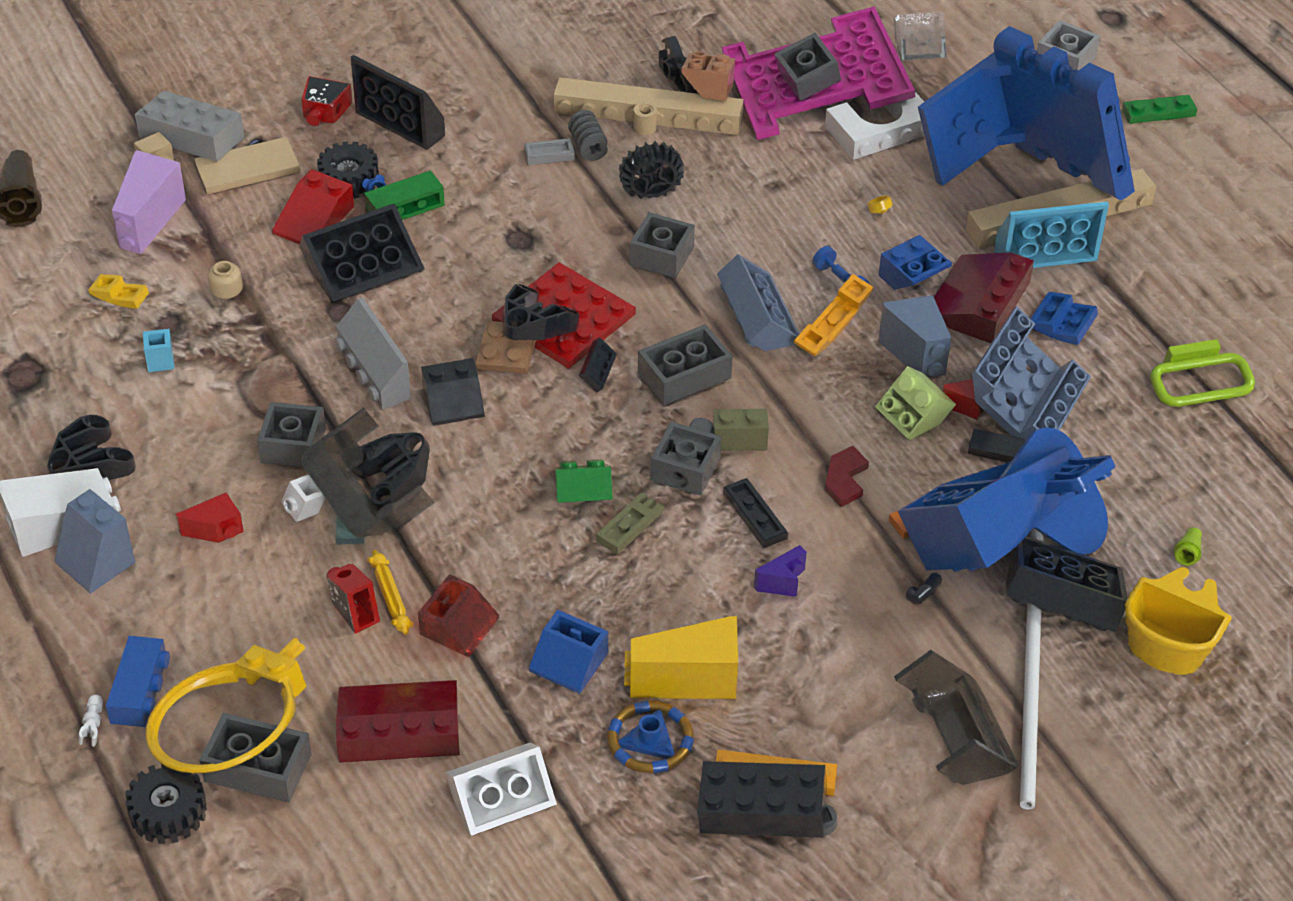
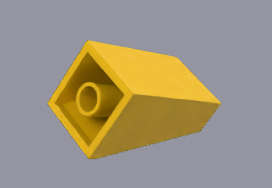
M729 616L631 638V650H625V668L630 669H625L624 686H630V698L736 699L738 675L737 616Z

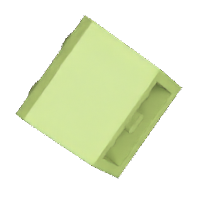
M907 366L875 408L907 439L911 440L940 425L956 404L926 375Z

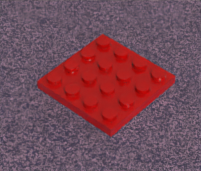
M560 262L528 286L539 292L538 302L543 304V308L550 304L568 307L580 314L576 331L546 340H536L534 346L535 349L568 369L588 354L593 340L600 337L604 341L636 314L635 306ZM504 305L492 314V321L503 322Z

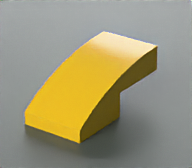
M100 274L88 289L89 293L96 298L114 305L138 309L149 294L146 285L127 284L121 275Z

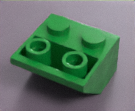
M602 459L587 460V465L577 466L576 461L559 462L560 467H554L556 499L558 503L613 499L611 466L605 464Z

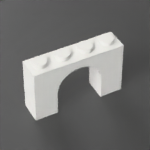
M915 92V98L886 105L885 108L896 119V121L889 124H873L863 120L846 102L826 109L825 128L847 154L855 160L925 137L918 111V106L924 103V101Z

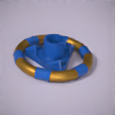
M645 700L624 707L611 719L607 730V742L612 755L623 766L637 772L655 774L673 769L687 758L694 743V732L689 719L678 708L660 701ZM655 711L652 715L643 716L639 721V725L618 741V734L622 723L634 714ZM662 713L674 720L683 732L679 750L675 754ZM623 749L664 758V760L653 762L639 761L631 757Z

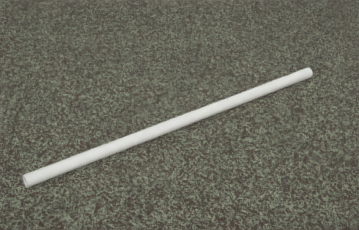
M1036 529L1030 531L1031 538L1044 542V535ZM1027 603L1020 782V807L1027 810L1035 807L1041 610L1036 605Z

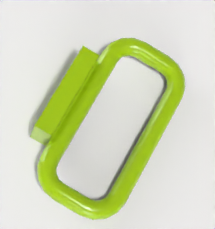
M1218 339L1169 347L1163 363L1155 366L1150 374L1151 384L1157 397L1165 405L1171 407H1181L1247 395L1254 389L1255 378L1249 364L1242 356L1235 353L1219 354L1221 346ZM1233 363L1239 368L1245 383L1238 387L1174 397L1166 392L1161 375L1169 372Z

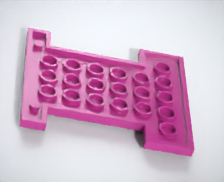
M875 6L831 18V24L835 32L819 36V38L837 60L841 80L802 101L797 98L779 73L774 54L792 44L752 55L748 54L744 42L722 47V54L735 59L734 84L740 99H743L744 109L757 140L780 134L776 121L777 118L864 95L870 110L915 98V89Z

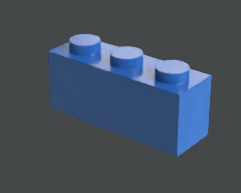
M128 636L106 703L110 724L146 726L148 717L155 707V694L160 692L162 688L163 669L168 668L170 653L166 651L163 639Z

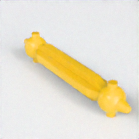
M373 550L372 556L367 558V562L375 569L376 579L393 618L391 624L394 625L396 630L404 635H408L409 628L413 627L414 623L406 616V609L391 571L387 566L389 560L382 553Z

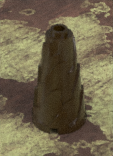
M14 150L5 159L0 173V218L6 221L7 226L23 227L35 222L36 217L41 214L42 198L40 191L37 189L32 158L23 150Z

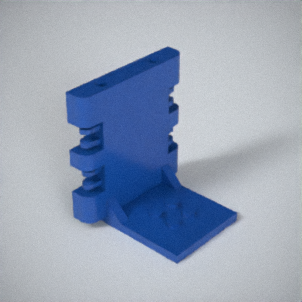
M1008 26L996 36L993 44L994 52L918 106L936 183L942 186L995 147L1015 144L1016 148L1039 160L1055 158L1054 160L1057 162L1058 168L1073 177L1088 175L1095 188L1118 200H1124L1135 192L1114 73L1090 62L1080 70H1074L1069 65L1066 51L1054 46L1044 54H1039L1034 48L1032 36L1011 26Z

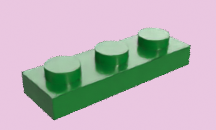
M1190 95L1123 102L1122 107L1129 124L1196 117L1197 107Z

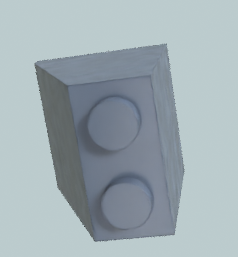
M933 295L883 302L878 339L880 344L903 364L922 372L928 378L946 375L951 336Z
M91 489L69 502L66 507L55 556L56 565L90 594L135 563L126 518Z

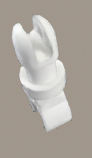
M92 695L88 699L87 713L84 714L82 719L84 726L79 731L80 745L83 744V737L87 736L88 733L92 737L91 745L94 747L97 743L98 730L96 727L100 725L101 716L99 713H101L103 699L99 695Z

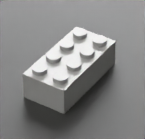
M162 91L135 113L139 138L144 139L160 132L171 143L172 148L213 161L221 159L245 138L241 113L193 100L189 97L176 95L168 91Z

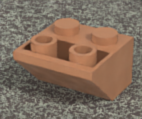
M696 51L689 53L682 67V74L703 98L726 101L733 87L735 59L725 54L710 56L705 52Z

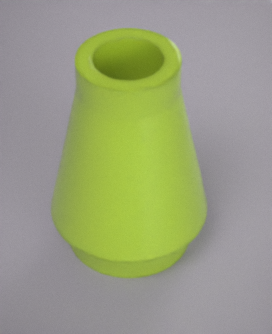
M1188 528L1184 536L1174 547L1175 559L1182 565H1193L1201 558L1202 532L1198 528Z

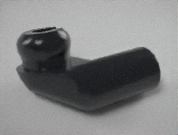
M935 572L931 573L919 589L915 586H910L906 592V599L913 601V604L916 605L922 604L941 585V575Z

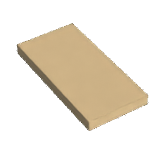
M287 137L232 149L218 161L203 157L194 158V164L206 194L300 172V165Z

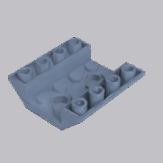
M1016 306L974 369L972 377L975 402L1012 437L1026 440L1033 431L1040 428L1050 427L1060 431L1091 376L1073 359L1061 367L1056 365L1027 337L1035 323ZM1027 365L1029 366L1031 373L1026 369ZM1006 397L1010 400L1011 406L1006 402Z

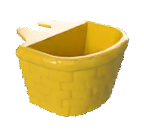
M1180 567L1159 579L1140 577L1125 602L1128 645L1131 651L1146 664L1158 670L1177 675L1194 673L1220 641L1232 620V617L1218 605L1217 586L1213 579H1206L1203 588L1199 591H1192L1184 586L1183 580L1189 575V570L1185 567Z

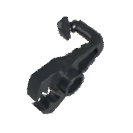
M676 36L663 39L662 43H665V49L659 51L658 59L659 67L662 69L664 76L673 80L680 92L699 94L682 74V67L687 58L684 57Z

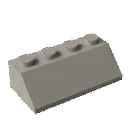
M363 297L357 299L337 324V338L334 341L337 350L345 354L348 366L356 370L360 384H365L368 388L371 400L373 402L377 401L381 409L384 410L411 399L408 361Z

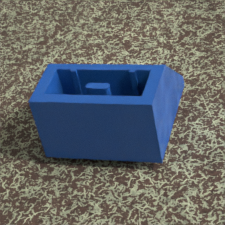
M918 235L881 253L878 276L896 290L913 286L951 267L952 262L921 235Z
M557 609L541 633L529 666V672L580 694L608 654V631Z

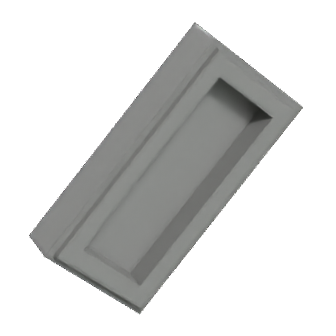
M571 138L524 143L528 165L575 160Z

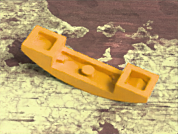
M852 274L838 290L835 299L812 325L808 324L794 340V344L814 357L820 354L850 323L874 287Z

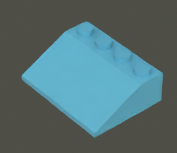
M1108 202L1009 212L997 232L994 253L1011 252L1034 260L1033 268L1097 261L1109 204Z

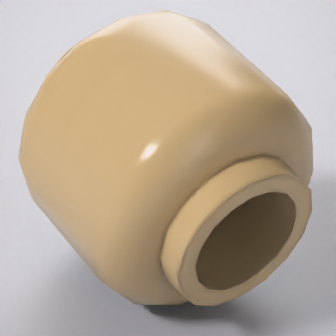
M220 261L209 269V287L215 297L230 299L242 291L241 271L236 264Z

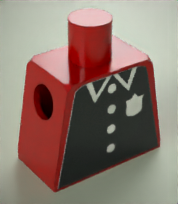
M309 76L301 100L303 117L306 118L308 124L318 126L320 121L335 123L353 102L351 84Z
M347 564L341 568H331L327 572L326 578L332 603L353 632L356 634L380 622L372 581L354 564Z

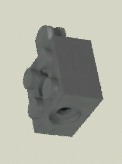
M706 418L693 419L689 427L670 422L651 457L650 480L701 496L721 457L722 436L713 434V423Z

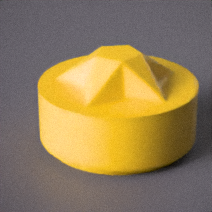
M883 195L870 200L867 206L870 213L883 214L893 206L890 196Z

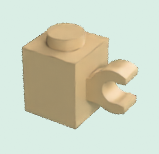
M160 132L134 143L135 151L139 150L174 161L172 145Z

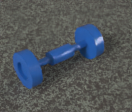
M830 246L820 248L813 257V265L820 271L831 267V271L841 281L846 282L850 274L839 264H834L837 256L836 251ZM861 275L857 276L869 284V281L865 277Z

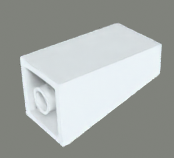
M98 468L0 481V499L4 514L22 557L58 545L67 504L89 489L94 491L116 511H121L117 497H111L110 495L112 488L108 478H102Z

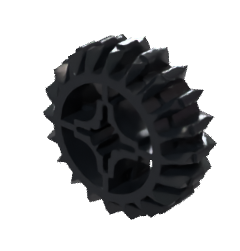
M656 141L651 145L645 142L642 147L636 145L635 151L628 150V156L622 157V164L619 165V178L623 188L631 197L637 195L642 199L643 197L666 196L668 191L675 192V186L681 185L680 181L684 178V164L678 151H675L672 145L667 146L665 142L659 145Z

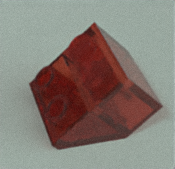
M450 574L418 612L420 635L467 657L472 654L499 619V614L474 585Z

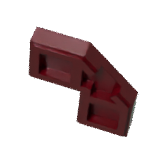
M854 446L832 455L829 464L825 491L840 507L863 496V489L852 476L868 469L869 461Z

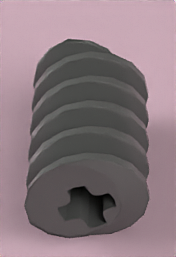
M581 110L575 113L569 120L568 129L581 155L589 161L599 160L608 151V140L592 111Z

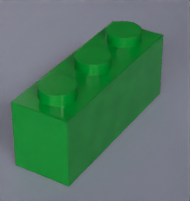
M431 170L364 193L366 212L394 203L402 220L445 206L444 187Z

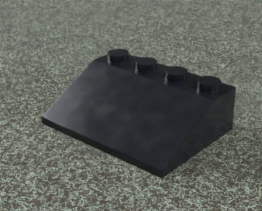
M355 55L350 57L356 114L425 150H428L445 136L444 116L426 91Z
M394 203L302 235L299 246L309 269L332 303L424 271L425 269Z
M1028 536L1011 551L1006 580V594L1013 601L1020 604L1027 602L1036 605L1040 610L1047 613L1054 611L1063 614L1067 619L1074 622L1081 620L1090 623L1094 628L1101 631H1107L1108 629L1116 632L1125 612V602L1128 599L1121 567Z

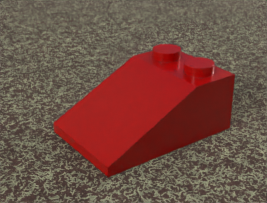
M311 169L297 183L272 229V234L300 244L302 235L341 222L354 208L352 184Z

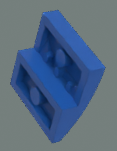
M1048 292L1031 317V320L1035 323L1033 329L1059 341L1079 345L1097 317L1098 310L1097 306L1073 303L1072 295Z

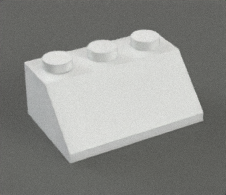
M527 743L445 772L453 800L470 835L557 805L540 747L532 743Z

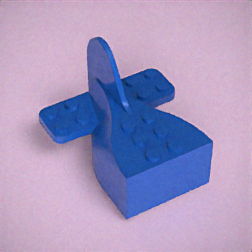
M1050 427L1040 428L1028 436L1011 462L943 483L898 510V513L926 570L953 569L954 572L962 569L973 571L978 568H987L1015 548L1032 529H1036L1067 550L1079 554H1090L1101 547L1108 530L1106 507L1094 481H1101L1111 476V470L1116 465L1111 455L1083 458L1077 446L1066 434Z

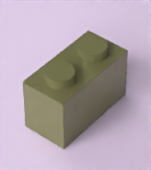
M713 409V434L722 436L721 451L767 450L769 433L767 409Z

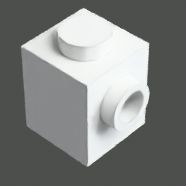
M311 473L290 481L281 503L284 509L298 522L319 513L327 492Z

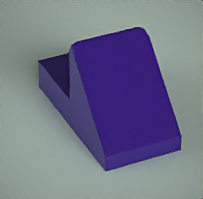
M799 545L755 570L754 589L757 592L797 596V576L805 570L807 552Z

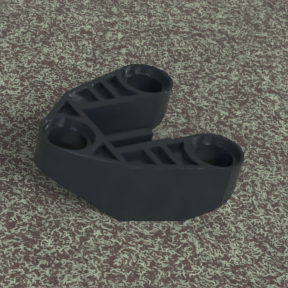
M515 284L505 297L502 318L503 334L511 340H546L576 331L580 314L568 307L550 304L543 308V304L538 302V291L522 284Z
M91 414L79 417L58 433L48 459L47 468L49 474L98 468L102 478L107 477L108 480L131 475L135 471L136 465L133 454L127 449L121 447L98 448V445L107 442L111 438L112 432L109 421L106 418ZM64 466L60 470L54 471L57 467Z
M421 433L388 434L351 450L345 458V463L349 470L359 477H367L380 472L385 473L387 477L372 489L370 498L378 509L392 512L406 505L424 484L430 446ZM419 442H422L420 448L416 451H413L415 446ZM359 461H364L360 466H353ZM390 495L387 500L378 501L381 497Z

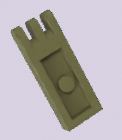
M640 493L596 534V541L618 555L663 513L665 506L660 503L656 505L654 499L649 498L647 500L648 496Z

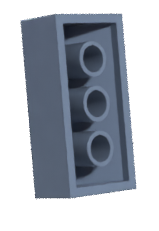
M737 254L717 275L721 281V289L729 298L728 304L737 315L736 321L744 330L745 340L752 347L757 346L764 351L796 345L794 340L800 333L771 274Z

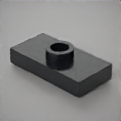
M600 337L593 340L579 374V377L596 393L603 389L617 355Z

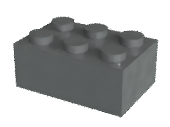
M704 324L639 350L638 374L665 406L731 379L733 356L709 327Z
M223 713L199 760L200 765L222 763L249 752L269 737L277 728V725ZM286 728L271 745L253 758L224 770L202 773L203 780L207 783L290 803L312 755L309 734Z

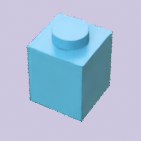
M162 329L143 332L144 353L148 372L175 369L170 330Z

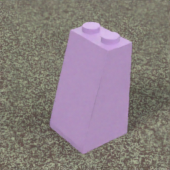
M139 150L135 151L112 209L119 248L142 254L186 201L179 162Z

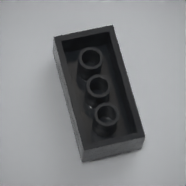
M703 761L697 808L700 833L823 838L827 795L825 765Z

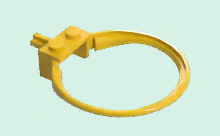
M293 638L279 653L253 645L237 662L204 669L176 684L158 701L148 718L145 735L151 754L157 761L170 769L185 773H208L234 767L262 752L281 735L291 722L296 712L295 698L307 687L298 661L295 660L305 649L304 644H301L297 638ZM261 676L281 683L283 688L281 695L284 702L282 719L272 734L249 752L218 764L196 765L177 761L169 757L161 749L158 741L160 723L169 708L185 694L207 686L238 682L239 678H245L246 683L249 685H253Z

